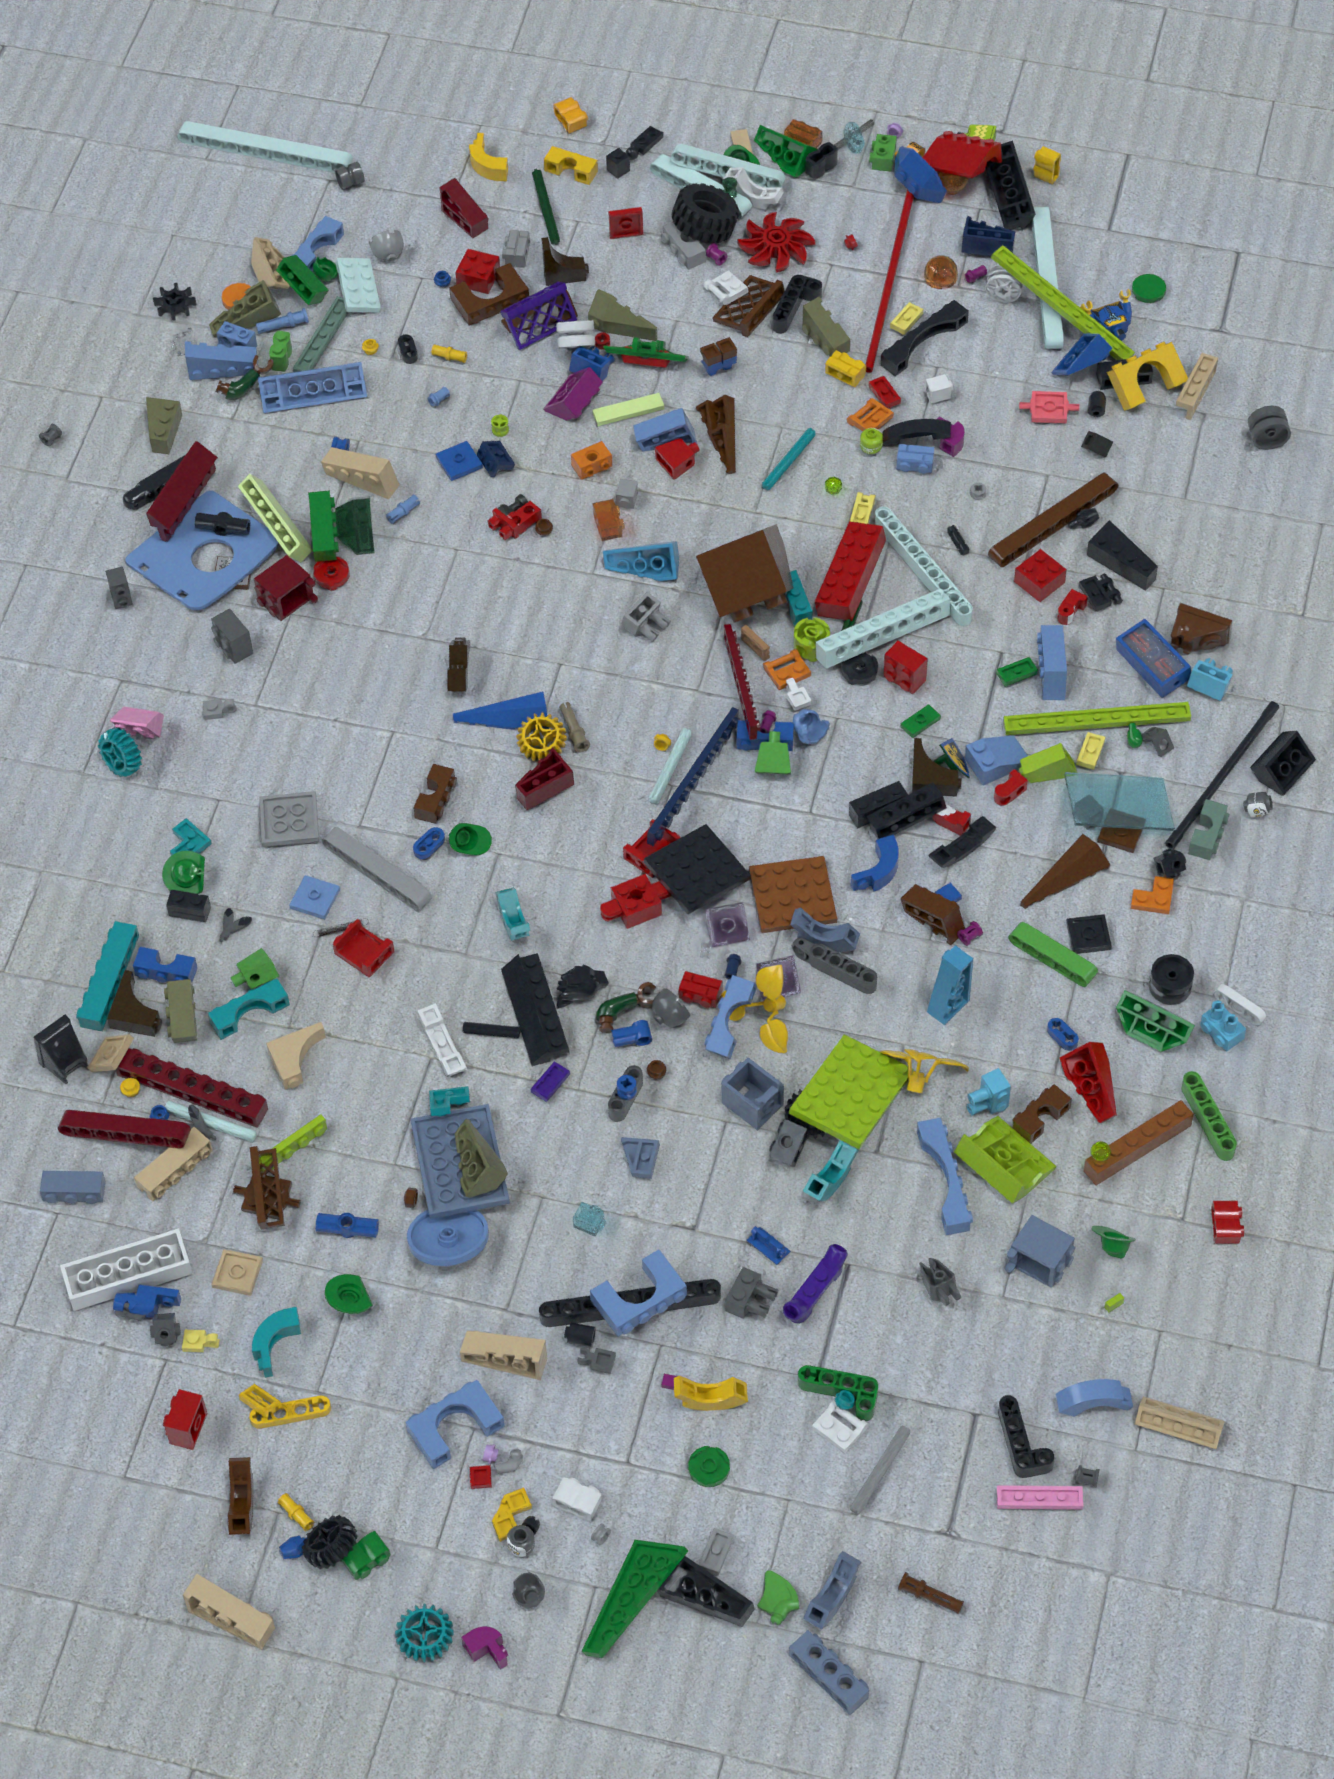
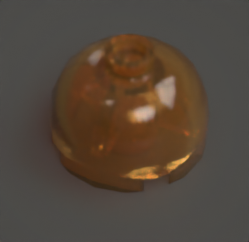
M936 171L949 195L958 194L959 191L966 187L969 180L967 177Z
M945 255L932 257L924 269L925 282L935 289H942V287L946 286L948 288L952 287L958 279V269L954 260Z

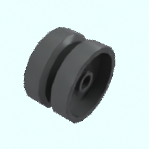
M1279 406L1261 407L1255 410L1248 418V427L1251 432L1252 441L1259 449L1271 450L1281 447L1291 437L1286 413Z

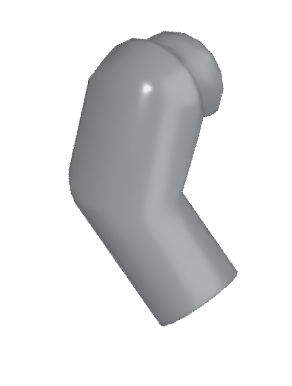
M511 1450V1456L507 1462L496 1464L497 1474L517 1470L523 1461L521 1450Z

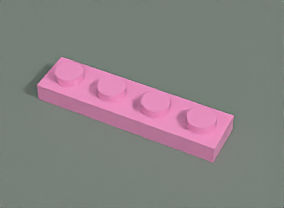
M997 1486V1509L1083 1510V1487Z

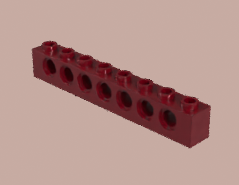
M128 1048L116 1069L117 1076L125 1079L134 1078L141 1085L256 1128L259 1127L268 1111L267 1100L262 1095H254L243 1088H235L224 1081H216L208 1075H200L189 1068H181L171 1061L165 1062L155 1055L149 1056L136 1048Z

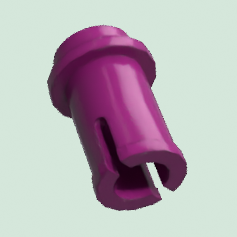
M981 265L973 270H968L965 273L966 281L974 283L976 279L987 275L986 267Z
M767 710L762 714L763 719L759 731L761 733H769L773 722L777 719L776 713L771 710Z

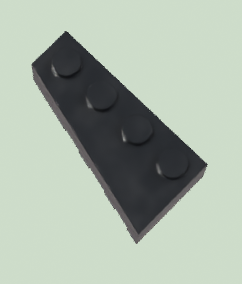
M1110 520L1088 541V557L1146 591L1156 580L1158 566Z
M684 1556L658 1589L659 1595L662 1598L740 1627L744 1626L755 1610L752 1601L686 1556Z

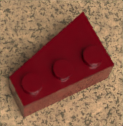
M456 178L439 187L441 211L469 236L475 238L489 229L487 214L482 211Z

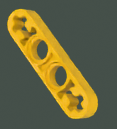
M326 1396L309 1397L281 1403L282 1407L280 1409L275 1408V1412L284 1410L286 1414L283 1418H276L274 1416L275 1412L273 1414L270 1412L271 1420L268 1417L262 1416V1421H257V1415L261 1414L254 1409L250 1412L249 1418L253 1427L262 1429L327 1416L331 1411V1403ZM320 1403H323L324 1409L320 1410L319 1408ZM311 1404H312L313 1412H311V1410H310V1406H309V1405H311ZM299 1406L307 1408L304 1414H297L295 1409Z

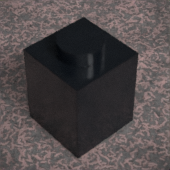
M620 148L606 155L607 171L617 179L630 171V156Z

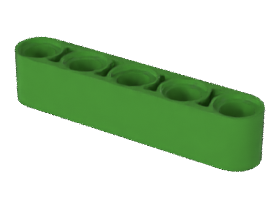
M1020 922L1008 936L1009 941L1014 946L1082 987H1086L1098 973V969L1093 963L1025 922Z
M1194 1071L1185 1073L1181 1087L1182 1093L1219 1159L1230 1161L1235 1155L1236 1139L1201 1076Z

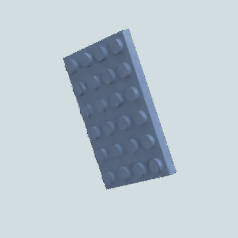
M489 1104L453 1110L451 1114H446L442 1117L427 1115L410 1119L430 1219L510 1204L505 1180L497 1189L471 1198L466 1197L460 1183V1178L463 1175L462 1170L458 1166L461 1158L456 1149L455 1132L465 1119L471 1121L500 1158Z

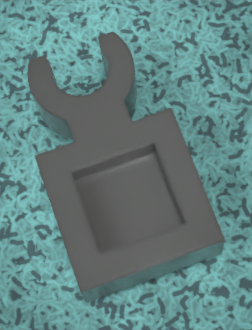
M582 1347L580 1349V1354H584L586 1357H578V1364H591V1370L611 1374L616 1352L596 1348L595 1352L592 1353L588 1348Z

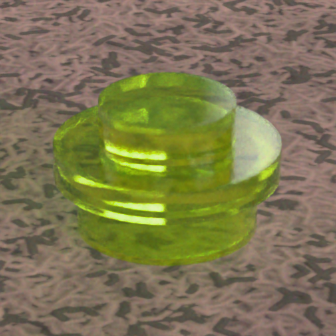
M1099 1141L1092 1145L1090 1153L1095 1160L1105 1161L1110 1157L1111 1149L1107 1143Z

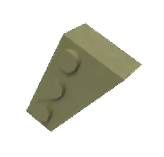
M817 297L803 305V332L809 335L813 342L819 345L827 356L831 357L836 350L841 353H848L850 351V338L838 322L835 324L831 319L830 315L832 313L829 309L826 311L821 305L822 299Z

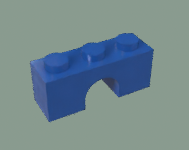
M738 720L737 749L745 751L759 750L761 742H769V733H761L757 731V739L750 740L745 721ZM775 722L773 731L781 732L780 743H787L788 750L793 751V722Z
M145 947L139 948L133 963L135 976L141 979H153L161 983L190 979L193 982L198 969L195 957L180 954L176 955L175 960L171 964L162 965L160 964L159 951Z

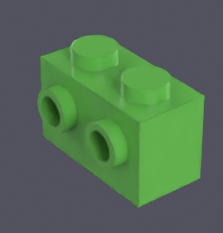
M877 134L876 141H872V151L874 152H870L869 162L872 163V170L892 172L897 136Z

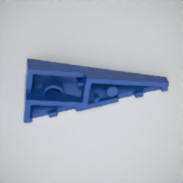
M544 692L453 713L454 723L459 721L468 722L470 725H475V723L486 724L487 727L511 730L523 728L522 721L527 723V717L533 719L534 713L537 714V717H540L541 713H544L545 717H547ZM542 726L543 729H549L547 726Z

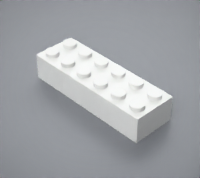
M179 1228L60 1265L73 1311L114 1299L117 1293L137 1292L139 1285L156 1286L193 1274Z

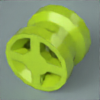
M495 415L491 419L492 433L497 437L506 436L509 432L508 418L505 415Z

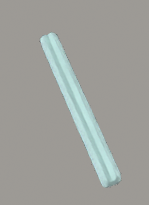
M682 729L649 796L651 803H659L691 737L690 729Z
M172 1101L166 1103L165 1108L168 1110L167 1112L192 1121L188 1113V1107ZM200 1111L207 1127L253 1142L257 1136L255 1130Z

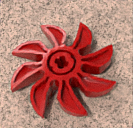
M772 212L764 217L763 228L756 225L750 219L747 221L746 234L749 239H737V244L744 252L754 255L748 260L749 264L766 266L771 263L772 258H777L776 272H781L788 268L790 256L803 265L806 263L807 251L804 245H815V239L808 232L798 229L804 225L803 220L787 218L782 220L781 226H775L777 212Z

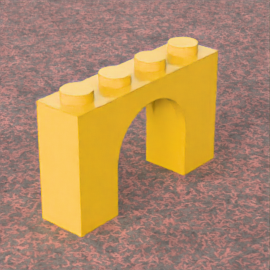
M1163 341L1155 345L1156 349L1152 351L1150 348L1140 352L1142 356L1137 358L1134 355L1126 359L1127 363L1122 365L1120 362L1113 365V370L1107 372L1124 411L1146 402L1137 382L1138 370L1144 363L1151 364L1158 369L1167 390L1188 380L1172 342L1166 344Z

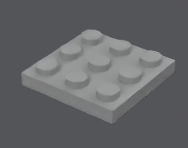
M316 791L259 797L262 847L319 842Z

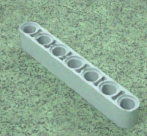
M685 144L676 145L671 155V161L676 165L723 178L729 170L725 166L729 168L744 167L748 177L755 184L765 188L782 187L785 181L784 173L779 170Z
M661 154L650 164V170L654 175L680 189L693 183H704L708 186L713 185L717 189H722L723 192L728 193L736 201L739 208L738 219H741L752 208V203L748 198L693 169L674 164L667 155Z

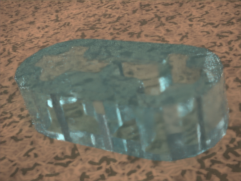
M848 122L843 130L848 148L853 153H860L865 145L860 127L855 122Z

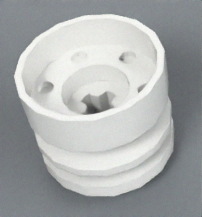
M993 260L989 267L986 283L988 296L993 300L1004 303L1017 300L1021 295L1023 284Z

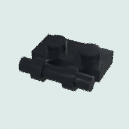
M1106 573L1100 576L1101 580H1098L1095 575L1079 581L1080 589L1084 595L1088 596L1087 600L1095 612L1110 607L1112 605L1111 599L1116 604L1123 602L1120 591L1114 587L1113 580Z

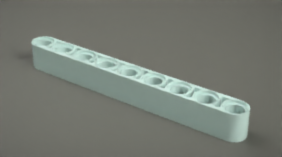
M888 507L876 509L875 525L883 526L886 540L930 592L941 589L950 598V616L955 622L961 626L969 625L972 621L973 607Z

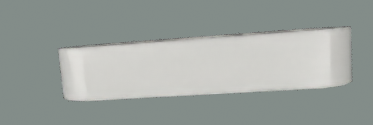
M1221 984L1214 991L1218 1001L1224 1003V1005L1252 1024L1260 1025L1266 1018L1265 1012L1260 1007L1227 985Z

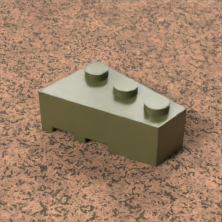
M146 397L152 452L169 455L183 416L180 401Z
M190 979L168 981L167 988H164L165 1000L168 999L169 1007H166L167 1019L170 1018L171 1025L167 1026L168 1037H172L174 1043L197 1041L196 1007L193 997L195 989Z

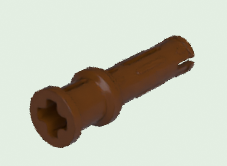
M907 1572L904 1573L898 1587L899 1591L905 1590L914 1594L917 1599L923 1597L957 1614L960 1613L964 1601L928 1586L927 1582L923 1579L920 1581L909 1576ZM907 1583H910V1584H912V1585H915L916 1588H914V1587L908 1585ZM935 1594L943 1599L950 1601V1604L934 1597L933 1595Z

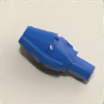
M298 1535L286 1540L279 1546L282 1558L291 1559L302 1556L303 1540L306 1538H301Z

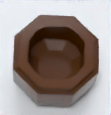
M409 1187L404 1194V1205L408 1208H414L418 1200V1189Z

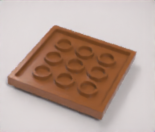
M824 856L749 866L761 933L794 929L790 924L794 911L798 908H802L814 920L822 924L837 923L838 918Z

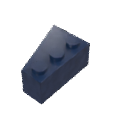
M967 216L961 252L992 256L1003 245L1013 253L1016 232L997 225L994 228L986 225L985 221L981 220L979 223L973 221L972 217Z

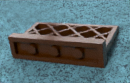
M749 275L743 282L748 287V295L739 297L728 305H723L712 317L713 322L740 330L742 336L749 337L780 301L785 292L783 281L776 280L773 283ZM751 282H754V283H757V284H758V285H754V286L748 287V285H749ZM769 287V290L762 292L763 288ZM760 290L759 293L750 294L751 291ZM762 297L759 301H756V302H753V301H752V299H756V298ZM750 300L751 302L749 304L741 305V302ZM733 304H739L737 307L729 308ZM752 308L750 312L743 313V310ZM741 311V314L731 315V313ZM729 314L730 316L727 318H720L722 315ZM743 319V320L740 322V324L733 322V321H736V320Z

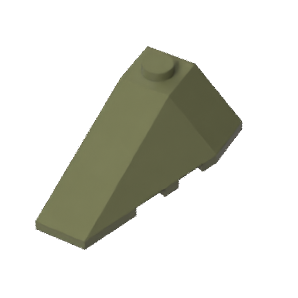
M264 280L244 292L246 295L239 301L236 299L233 302L234 306L228 311H223L209 324L214 337H217V332L225 321L247 329L256 326V323L271 320L281 315L278 304Z
M600 289L596 291L588 312V321L594 320V329L616 335L652 341L657 340V327L641 315H634L630 311V307L627 305L623 307L616 302L617 298Z

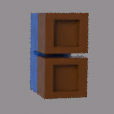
M730 337L717 341L716 345L712 343L700 348V353L703 357L701 363L709 376L715 375L717 370L722 368L723 370L731 369L732 364L737 363V347Z

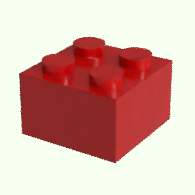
M467 249L455 272L456 285L465 281L470 290L489 294L496 280L495 269L500 267L499 256Z
M1039 549L1015 568L1014 582L1037 601L1041 602L1065 583L1067 569L1042 549Z
M897 640L884 655V677L888 681L900 686L904 691L914 694L926 681L928 658Z
M178 1389L176 1396H173L171 1399V1410L169 1414L165 1415L163 1426L169 1444L194 1450L208 1414L203 1395Z

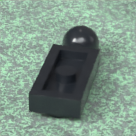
M649 126L630 143V147L625 153L630 156V160H635L639 153L644 155L663 138L664 132Z

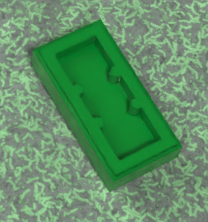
M928 704L904 720L900 727L909 736L914 738L939 721L941 715Z

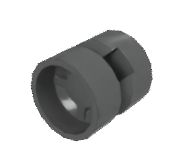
M358 162L348 164L347 168L343 166L335 169L336 179L342 190L351 187L352 183L357 185L365 182L362 168Z

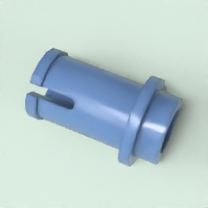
M442 387L439 391L431 393L428 397L429 404L431 406H438L441 401L450 397V391L448 388Z

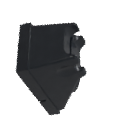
M66 1014L33 1037L39 1064L43 1068H47L63 1083H68L67 1076L77 1068L85 1067L88 1069L87 1057Z

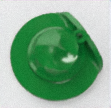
M180 851L170 856L162 870L163 881L170 892L171 890H178L196 894L202 893L204 888L205 857L193 851Z
M338 1275L330 1279L325 1286V1299L337 1311L347 1314H358L367 1311L373 1306L365 1285L358 1275Z

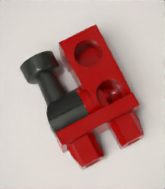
M519 494L515 497L513 504L509 506L502 504L500 507L493 509V516L487 522L488 527L492 530L497 529L499 526L501 527L499 535L504 540L511 536L516 539L529 526L542 519V513L538 506L531 501L528 502L524 495Z

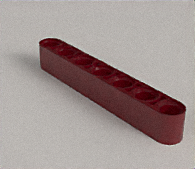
M65 1110L57 1128L61 1134L70 1137L171 1148H183L191 1131V1127L188 1124L180 1121L78 1110Z

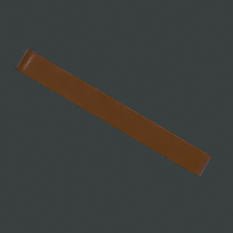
M1106 472L1101 473L992 546L988 556L1000 567H1005L1066 526L1068 522L1074 520L1078 512L1083 509H1091L1115 493L1119 484Z

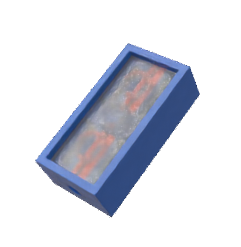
M1143 619L1116 637V650L1161 698L1189 680L1191 666L1146 619Z

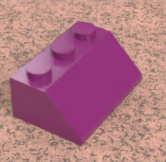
M590 367L572 373L543 410L566 421L572 418L577 419L582 414L581 410L590 404L592 396L600 391L599 387L603 381Z

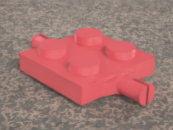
M1032 391L1030 402H1019V409H1030L1031 422L1067 423L1068 412L1079 411L1080 404H1069L1067 392Z

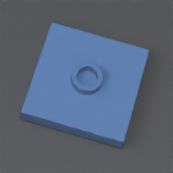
M305 875L289 904L290 909L325 920L340 891V886Z

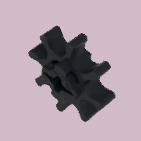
M174 283V288L170 291L160 287L162 297H153L154 306H161L157 308L158 315L161 317L164 313H171L173 321L176 320V314L180 312L189 316L190 312L187 306L197 305L196 298L189 297L192 295L191 287L181 291L178 288V283Z

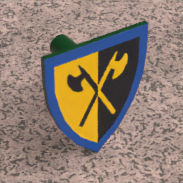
M953 738L940 744L939 746L944 754L935 759L934 762L938 765L945 762L949 769L959 770L964 776L970 778L966 761Z

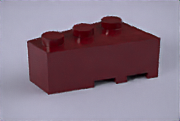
M552 747L549 750V754L544 759L541 758L538 761V765L533 770H529L515 784L518 801L526 810H529L575 785L573 770Z

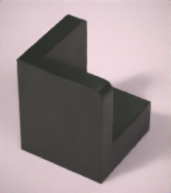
M1088 431L1081 447L1102 457H1107L1113 441Z

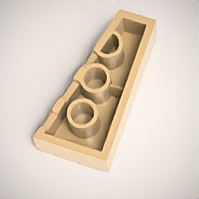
M197 1573L183 1594L189 1613L261 1650L275 1629L273 1618L268 1613L256 1610L250 1604L243 1602Z

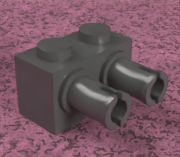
M742 1267L725 1299V1311L742 1319L745 1318L749 1311L766 1318L770 1306L754 1299L757 1295L775 1301L774 1297H777L779 1290L762 1283L761 1274Z

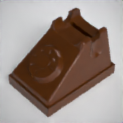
M1180 603L1170 635L1172 638L1170 645L1175 650L1182 648V653L1184 654L1224 646L1231 639L1233 620Z

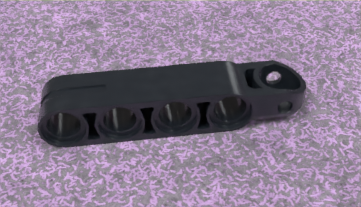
M185 455L144 478L134 488L127 491L123 495L124 506L136 510L147 503L155 501Z

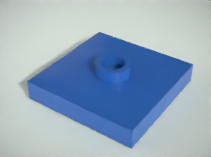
M468 441L435 454L436 459L451 481L483 468V464Z

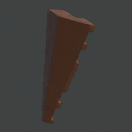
M723 395L714 401H704L696 406V410L700 412L701 420L706 424L707 433L715 450L721 456L720 460L727 469L726 473L734 474L736 473L735 398Z
M1082 834L1021 900L1020 906L1026 909L1029 905L1037 901L1041 902L1051 894L1055 895L1080 883V880L1088 876L1096 875V872L1104 868L1108 869L1110 863L1099 845Z

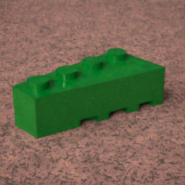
M330 490L308 492L315 562L336 560L339 545L338 542H335V538L338 537L337 527H334V523H337L336 512H333L335 499L331 497Z

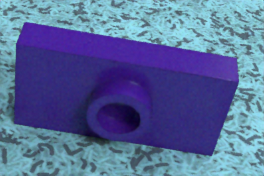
M554 1061L530 1089L531 1093L547 1102L569 1077L570 1070Z

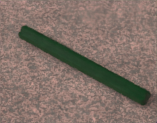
M534 169L532 176L551 244L557 245L560 242V237L542 171Z

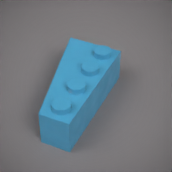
M956 945L951 950L945 951L942 956L927 1013L943 1025H946L970 1001L974 958Z

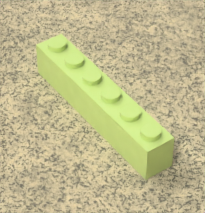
M249 474L238 485L239 489L287 555L302 562L313 549L261 479Z

